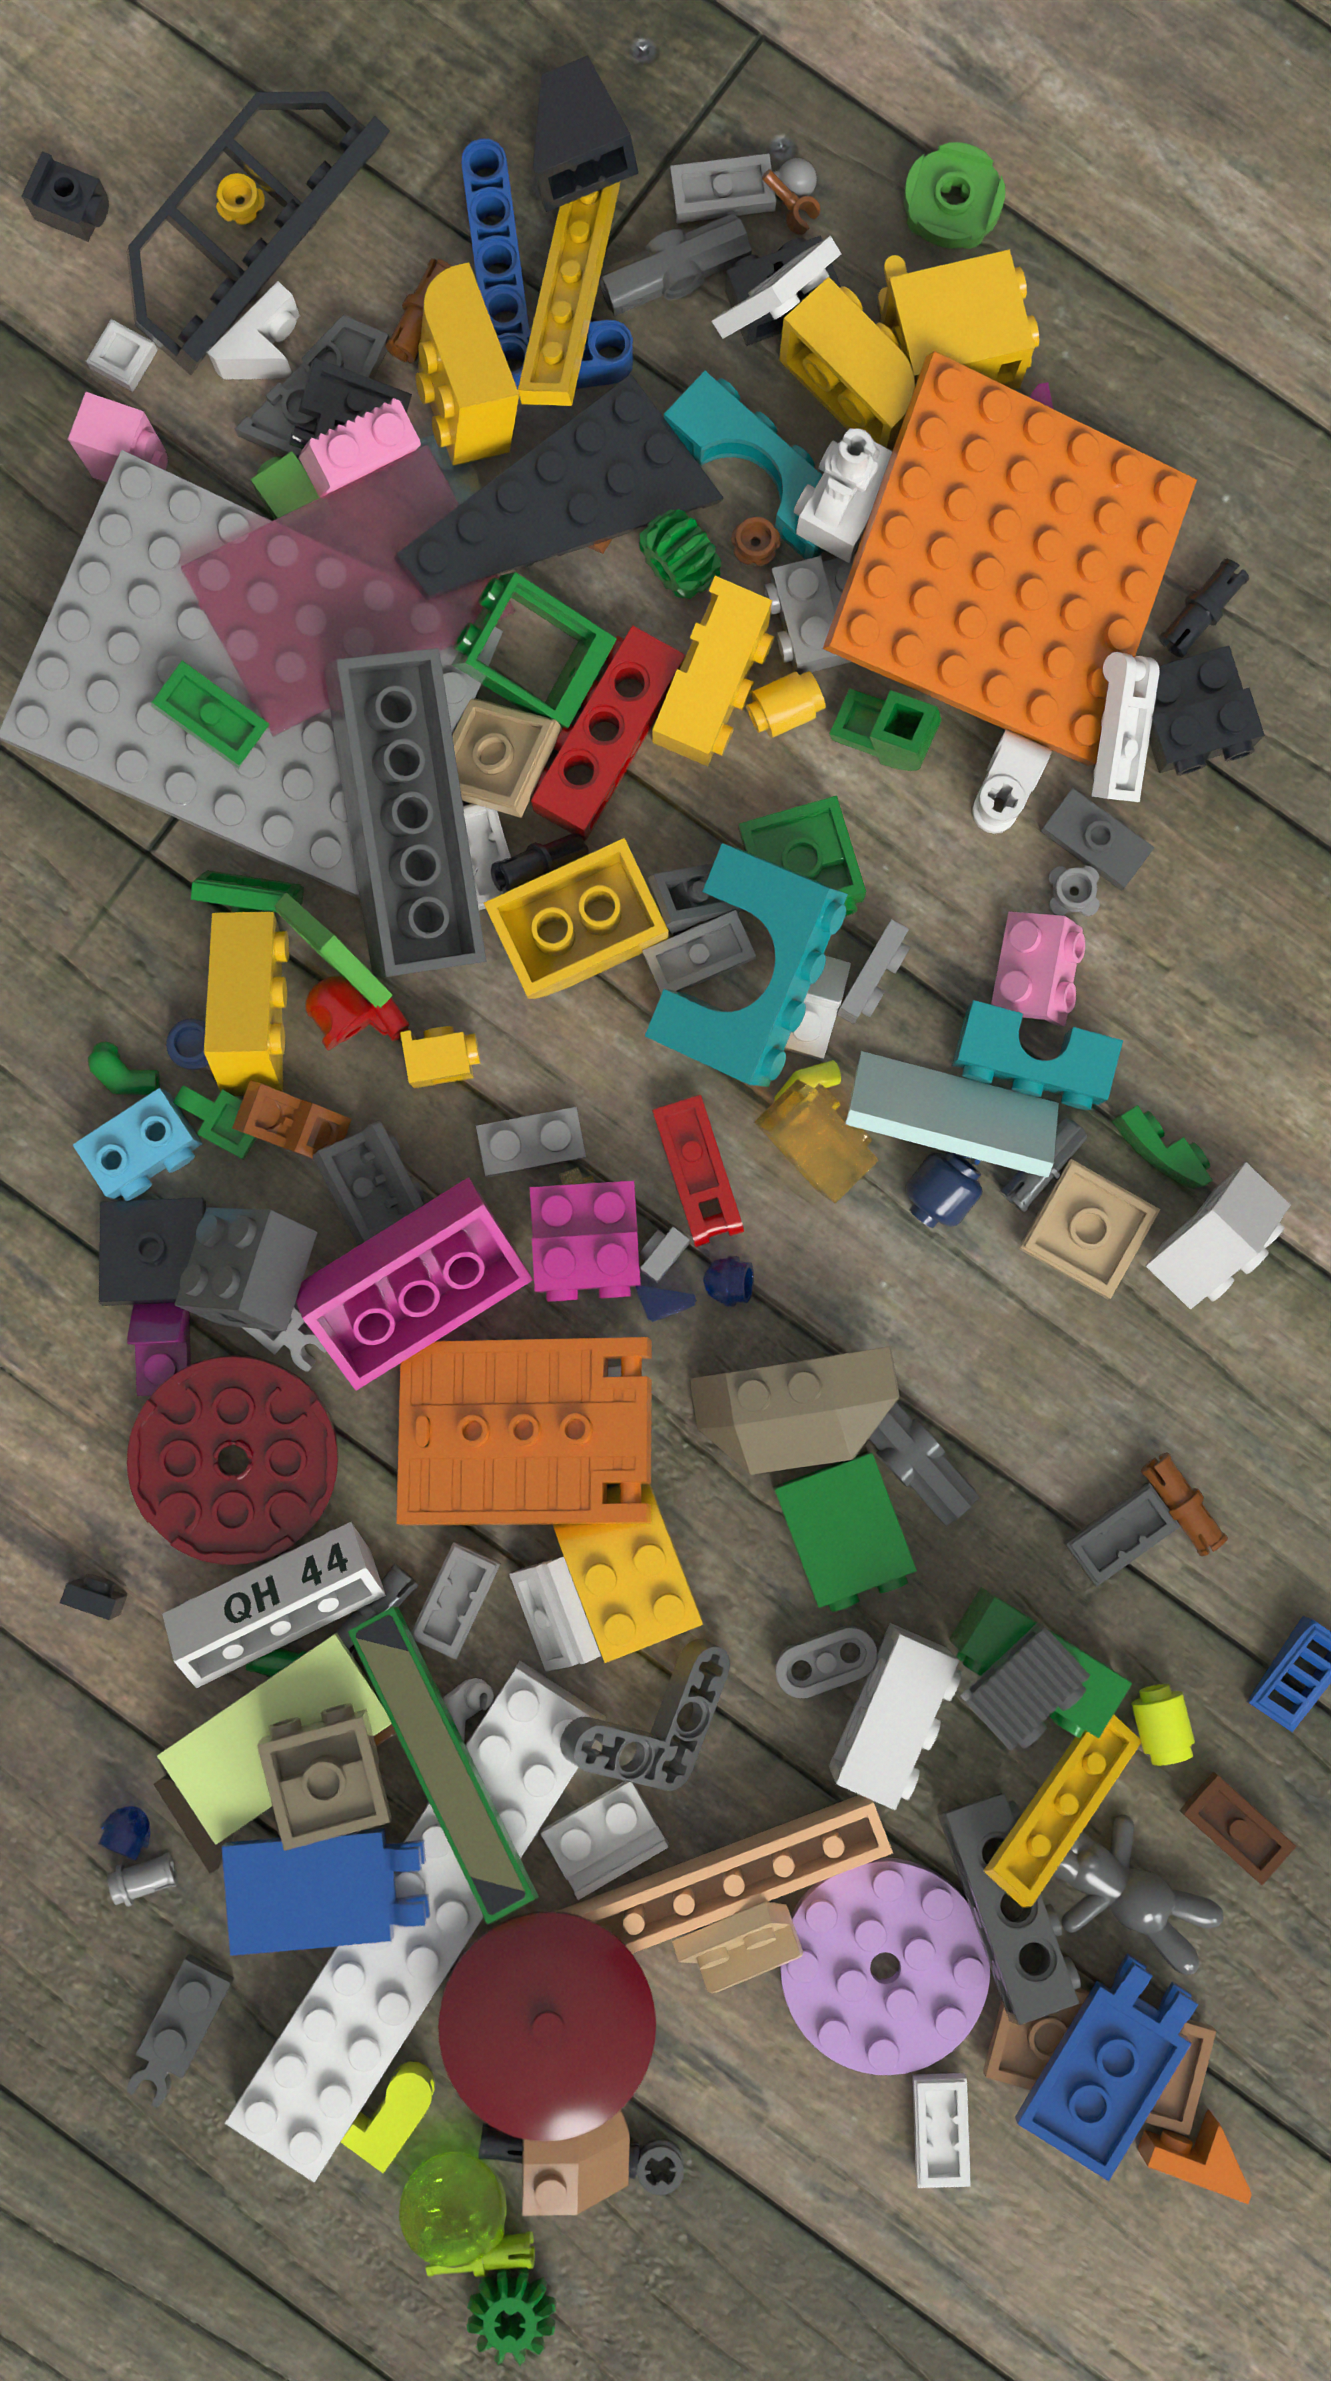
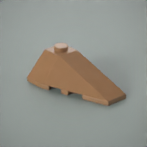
M621 2110L601 2126L573 2138L556 2141L523 2139V2216L578 2215L628 2186L630 2135L625 2116Z

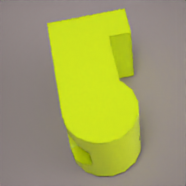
M409 2061L401 2064L393 2072L386 2090V2097L369 2119L359 2112L342 2138L341 2143L381 2173H384L431 2104L432 2095L435 2091V2079L431 2070L420 2062Z

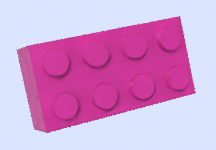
M468 1177L304 1279L301 1283L296 1303L303 1320L357 1391L533 1281L518 1251Z

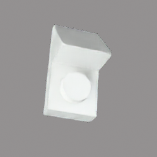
M279 281L207 352L216 373L223 379H287L292 374L286 357L272 344L275 341H283L291 334L300 315L293 295Z
M826 956L824 970L815 983H811L803 1002L806 1005L804 1018L797 1030L791 1032L784 1050L823 1061L837 1011L842 1002L851 963Z

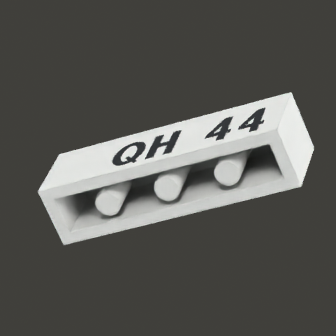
M349 1522L196 1598H192L162 1615L174 1663L191 1683L198 1688L386 1595L370 1548L352 1522Z

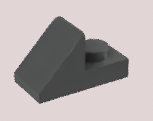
M714 863L656 873L648 878L665 924L673 936L683 933L698 922L716 919L734 910L738 914L743 910L703 892Z

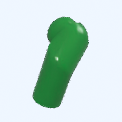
M106 1041L99 1042L92 1048V1053L88 1057L90 1072L111 1093L116 1095H149L160 1088L158 1070L128 1069L120 1060L118 1047L115 1044Z

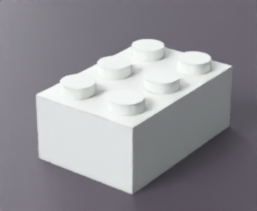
M892 1623L889 1624L878 1649L875 1666L867 1675L829 1764L830 1771L837 1785L893 1810H896L900 1798L908 1800L911 1797L920 1774V1770L914 1768L922 1748L928 1751L931 1749L941 1725V1721L935 1718L943 1699L950 1701L953 1698L962 1675V1671L956 1669L959 1660L946 1647Z

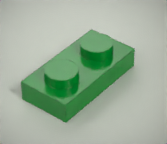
M183 660L151 702V706L238 769L270 725Z

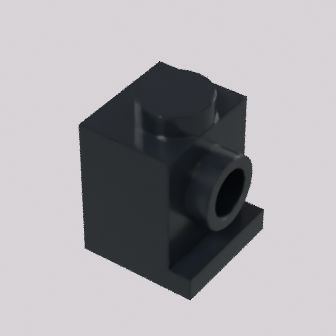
M41 152L22 193L25 204L34 220L89 242L95 227H100L104 223L109 209V198L100 179L55 161L52 155Z

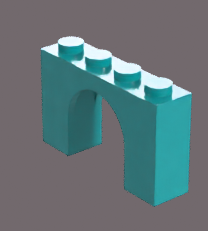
M722 843L703 892L750 912L766 926L775 948V967L771 981L764 993L755 1002L743 1009L727 1012L685 992L663 989L645 1037L748 1085L769 1087L771 1080H775L784 1067L786 1061L784 1049L791 1032L797 1030L804 1018L806 1005L803 1002L810 985L819 979L826 963L824 951L831 934H835L844 921L846 914L844 903L848 894L742 849Z

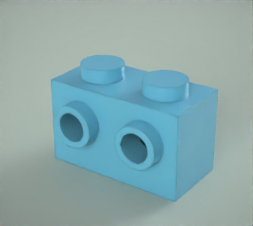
M158 1088L73 1144V1147L106 1197L116 1200L123 1197L125 1201L138 1197L152 1186L150 1178L165 1168L169 1173H172L184 1167L195 1158L192 1151L203 1144L179 1106L173 1103L174 1099L171 1094L165 1090Z

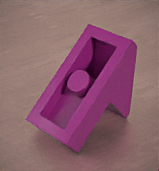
M175 1303L133 1305L127 1334V1344L135 1345L137 1396H151L172 1375L191 1365L189 1311L175 1306Z

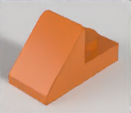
M1209 2109L1205 2113L1194 2148L1192 2147L1193 2142L1179 2133L1164 2129L1162 2134L1158 2135L1144 2129L1137 2150L1148 2167L1249 2205L1252 2193L1220 2123Z

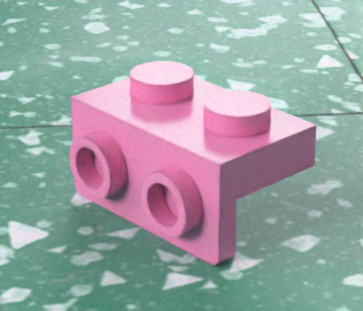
M1008 912L991 1005L1023 1013L1024 1018L1044 1019L1053 1025L1065 1026L1067 1015L1073 1010L1076 1001V987L1073 983L1077 963L1081 962L1085 953V937L1082 927L1066 916Z

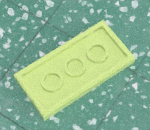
M336 1632L162 1751L157 1757L215 1845H217L272 1807L257 1747L262 1737L270 1735L268 1729L270 1725L296 1717L300 1718L302 1726L322 1721V1711L348 1703L352 1704L354 1712L367 1710L373 1736L391 1725V1721L377 1692Z

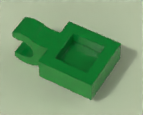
M183 1085L173 1103L204 1120L197 1134L240 1159L245 1160L257 1138L232 1129L242 1100L222 1089L214 1103Z

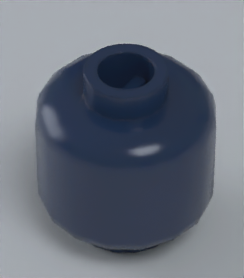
M947 1151L945 1155L942 1153L928 1155L906 1184L907 1195L914 1203L909 1211L918 1220L931 1228H934L938 1222L950 1227L960 1224L983 1193L981 1184L978 1181L982 1175L981 1172L959 1154Z

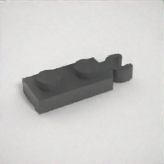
M190 1954L187 1955L136 2055L149 2061V2063L141 2066L131 2077L127 2086V2093L133 2095L141 2081L150 2080L157 2087V2094L151 2105L157 2108L163 2103L171 2089L169 2072L181 2079L184 2077L234 1977Z

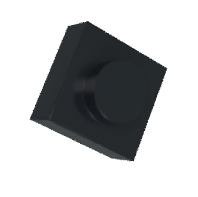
M86 1574L84 1580L79 1578L66 1583L60 1604L111 1620L121 1615L127 1595L114 1591L115 1582L97 1575Z

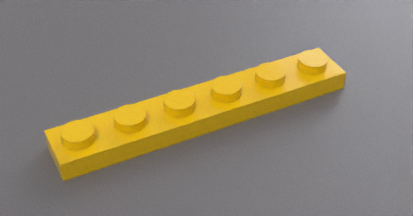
M621 181L559 207L518 387L522 404L572 406Z

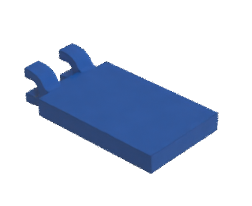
M385 1828L360 1830L286 1851L283 1849L281 1837L226 1842L222 1846L230 1956L391 1942L394 1937L393 1925L401 1927L425 1926L426 1918L431 1916L429 1894L396 1898L394 1871H421L422 1864L426 1862L424 1840L386 1844Z
M1128 1953L1116 1972L1111 1989L1096 1981L1015 2115L1019 2126L1107 2181L1111 2179L1192 2043L1188 2037L1180 2033V2031L1198 2006V2003L1191 1998V1993L1173 1981L1161 2000L1159 2010L1139 1998L1138 1996L1151 1980L1152 1974L1146 1970L1147 1967L1144 1963Z

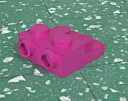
M634 1181L530 1187L535 1292H546L547 1302L578 1300V1290L599 1289V1298L631 1296L630 1286H641Z

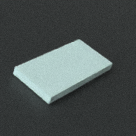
M861 1051L846 1124L1042 1177H1049L1054 1164L1059 1103Z

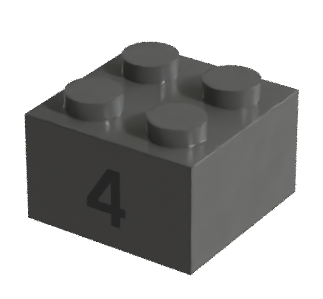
M207 1207L204 1217L196 1230V1241L188 1265L180 1278V1290L175 1306L222 1326L286 1331L317 1232L273 1210Z

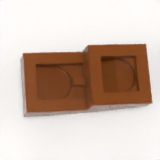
M250 1080L232 1129L313 1159L312 1156L317 1151L345 1139L352 1119Z

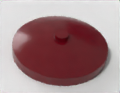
M541 1911L522 1914L510 1918L485 1932L466 1950L454 1967L443 1993L438 2023L439 2045L445 2070L456 2092L464 2103L490 2126L509 2135L527 2140L556 2141L573 2138L587 2133L611 2119L627 2104L640 2086L648 2070L655 2044L656 2012L654 2000L647 1978L635 1956L617 1936L605 1927L590 1919L566 1912Z

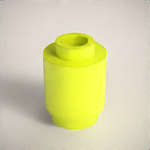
M1157 1684L1140 1689V1698L1134 1700L1131 1705L1143 1752L1150 1755L1152 1765H1170L1192 1758L1191 1745L1195 1743L1183 1692L1171 1691L1170 1684Z

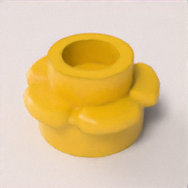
M234 173L226 176L219 183L216 191V198L218 199L216 204L217 211L228 222L234 220L239 225L249 224L257 218V212L264 208L265 197L263 191L257 188L256 182L247 175ZM237 198H244L243 204H236Z

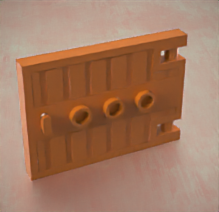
M648 1337L435 1341L401 1362L397 1524L403 1526L651 1524V1505L641 1503V1484H651L652 1379L642 1376V1359H652V1340ZM608 1359H621V1377H608ZM607 1484H620V1504H607Z

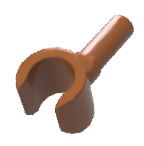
M768 169L761 179L789 209L786 214V222L789 229L795 234H805L810 228L807 222L801 219L798 210H804L808 216L815 220L820 215V204L815 198L810 196L799 198L771 169Z

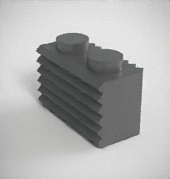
M1038 1622L960 1696L1011 1751L1016 1748L1018 1743L1022 1748H1026L1034 1743L1047 1728L1043 1720L1055 1711L1058 1706L1062 1711L1073 1706L1086 1692V1688L1082 1683L1088 1680L1090 1675L1051 1632Z

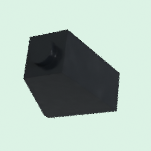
M588 55L541 75L533 170L546 212L639 174L631 134Z

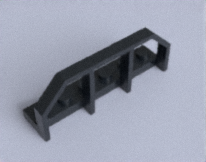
M257 92L129 244L127 259L135 326L191 375L208 354L207 352L218 342L248 304L255 299L263 286L307 233L314 228L322 215L366 162L374 156L390 130L376 116L364 127L329 92ZM258 110H323L347 133L338 144V147L344 153L337 162L331 166L324 160L306 182V185L312 192L303 203L235 140ZM223 152L284 208L274 221L280 228L278 233L269 243L260 237L242 259V262L248 266L246 271L177 209ZM166 221L228 276L210 298L216 307L208 317L203 320L196 314L177 337L184 344L182 348L147 317L140 252Z

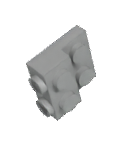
M856 553L850 563L840 558L822 562L821 556L771 569L770 583L764 584V593L766 598L772 600L771 615L778 613L783 631L776 633L779 652L783 663L791 661L794 672L796 671L799 675L807 671L814 672L851 662L824 650L823 646Z

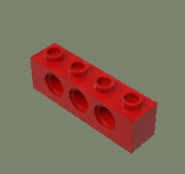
M633 625L625 639L620 636L616 637L617 640L604 662L609 665L600 682L594 680L580 706L584 710L575 725L570 724L569 728L563 727L554 746V750L559 753L549 769L544 768L532 794L531 803L536 814L572 834H580L585 841H587L655 723L677 669L681 668L686 657L682 652ZM634 679L640 682L644 688L639 695L627 698L620 695L616 691V687L623 680ZM609 722L614 724L619 732L612 740L599 741L591 735V730L598 723ZM576 765H584L589 767L594 774L588 783L574 785L565 778L568 770Z

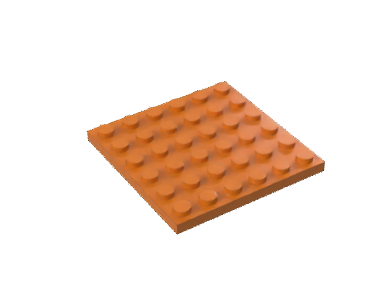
M933 351L925 358L823 649L998 727L1017 733L1087 766L1096 765L1102 730L1101 721L1105 710L1109 684L1103 674L1104 662L1114 652L1127 653L1135 657L1197 479Z

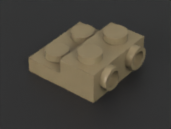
M351 1703L338 1705L322 1711V1721L305 1726L301 1725L299 1717L286 1719L268 1727L270 1735L262 1737L257 1744L284 1851L391 1821V1814L378 1767L380 1760L366 1709L354 1712Z

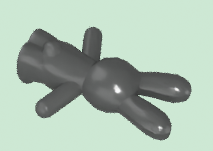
M1119 1815L1115 1818L1110 1851L1082 1831L1053 1874V1876L1069 1883L1073 1888L1087 1895L1064 1913L1061 1920L1063 1928L1068 1932H1076L1109 1906L1120 1924L1130 1930L1145 1934L1174 1970L1184 1975H1191L1197 1972L1199 1958L1195 1948L1168 1922V1917L1172 1915L1201 1928L1218 1927L1223 1921L1221 1907L1211 1899L1171 1889L1162 1877L1154 1872L1131 1869L1130 1860L1134 1822L1129 1816Z

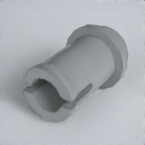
M168 1852L163 1854V1856L127 1868L123 1864L117 1865L115 1872L107 1874V1883L114 1904L118 1905L124 1902L128 1907L134 1904L135 1898L168 1887L178 1886V1876L172 1856Z

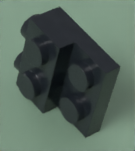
M1230 645L1159 666V679L1149 743L1159 774L1175 769L1177 776L1186 775L1206 766L1205 760L1223 755L1225 761L1228 762L1255 752L1254 746L1265 734L1250 687L1243 689Z

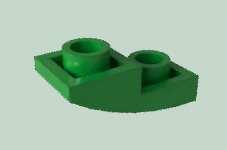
M1137 1105L1111 1121L1123 1138L1139 1155L1174 1181L1191 1189L1205 1186L1213 1181L1206 1171L1211 1166L1202 1149L1194 1142L1188 1144L1184 1137L1165 1146L1161 1140L1165 1136L1164 1130L1150 1111L1143 1113Z

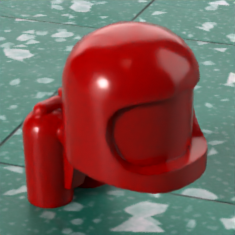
M331 976L321 980L310 990L306 998V1013L309 1017H312L325 1037L322 1039V1044L327 1051L350 1039L368 1025L372 1026L381 1035H388L393 1042L401 1038L400 1032L410 1030L409 1022L392 997L381 1008L379 1006L375 1007L350 984L347 978L342 976Z

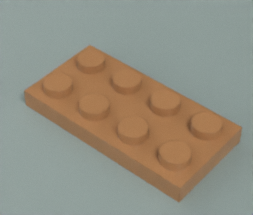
M1081 1988L1075 1989L1079 2004L1022 2025L1009 2021L1001 2000L983 2068L985 2077L1031 2090L1090 1991ZM1189 2019L1184 2024L1180 2033L1188 2037L1192 2044L1145 2120V2123L1190 2135L1216 2035V2030L1211 2025Z

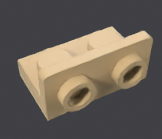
M763 1902L672 1941L678 1962L698 1963L709 1993H717L799 1959L803 1955V1950L787 1905L772 1902Z

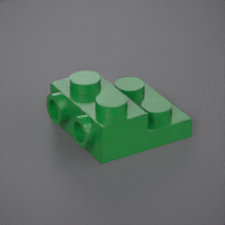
M837 795L738 823L739 834L746 852L848 894L844 903L846 907L845 917L858 911L856 903L864 901L866 889Z

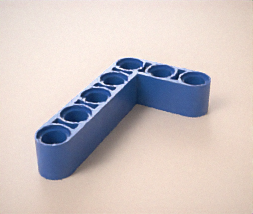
M481 138L472 141L466 146L462 153L461 161L477 284L506 360L517 359L524 365L531 330H529L507 158L504 149L497 142ZM483 168L496 170L493 175L488 177H480L475 174ZM491 215L503 218L496 225L481 223L484 218ZM496 263H504L509 266V269L501 274H493L487 271L490 266ZM502 311H511L516 314L513 320L506 323L493 319L495 315ZM616 320L590 322L576 389L616 384L630 375L633 369V338L630 330L623 323ZM608 346H615L623 351L622 354L615 358H605L599 354V351ZM523 365L518 370L511 371L517 390Z

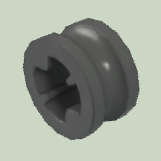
M667 2139L649 2141L639 2152L637 2166L639 2183L646 2191L653 2195L672 2193L679 2187L683 2179L684 2160L681 2150L675 2143ZM665 2156L671 2159L669 2165L670 2172L672 2173L669 2176L663 2172L657 2174L656 2177L650 2175L651 2162H648V2160L654 2158L660 2162Z

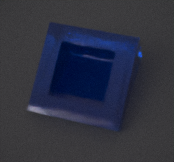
M635 1286L648 1321H652V1323L694 1307L695 1303H697L694 1294Z

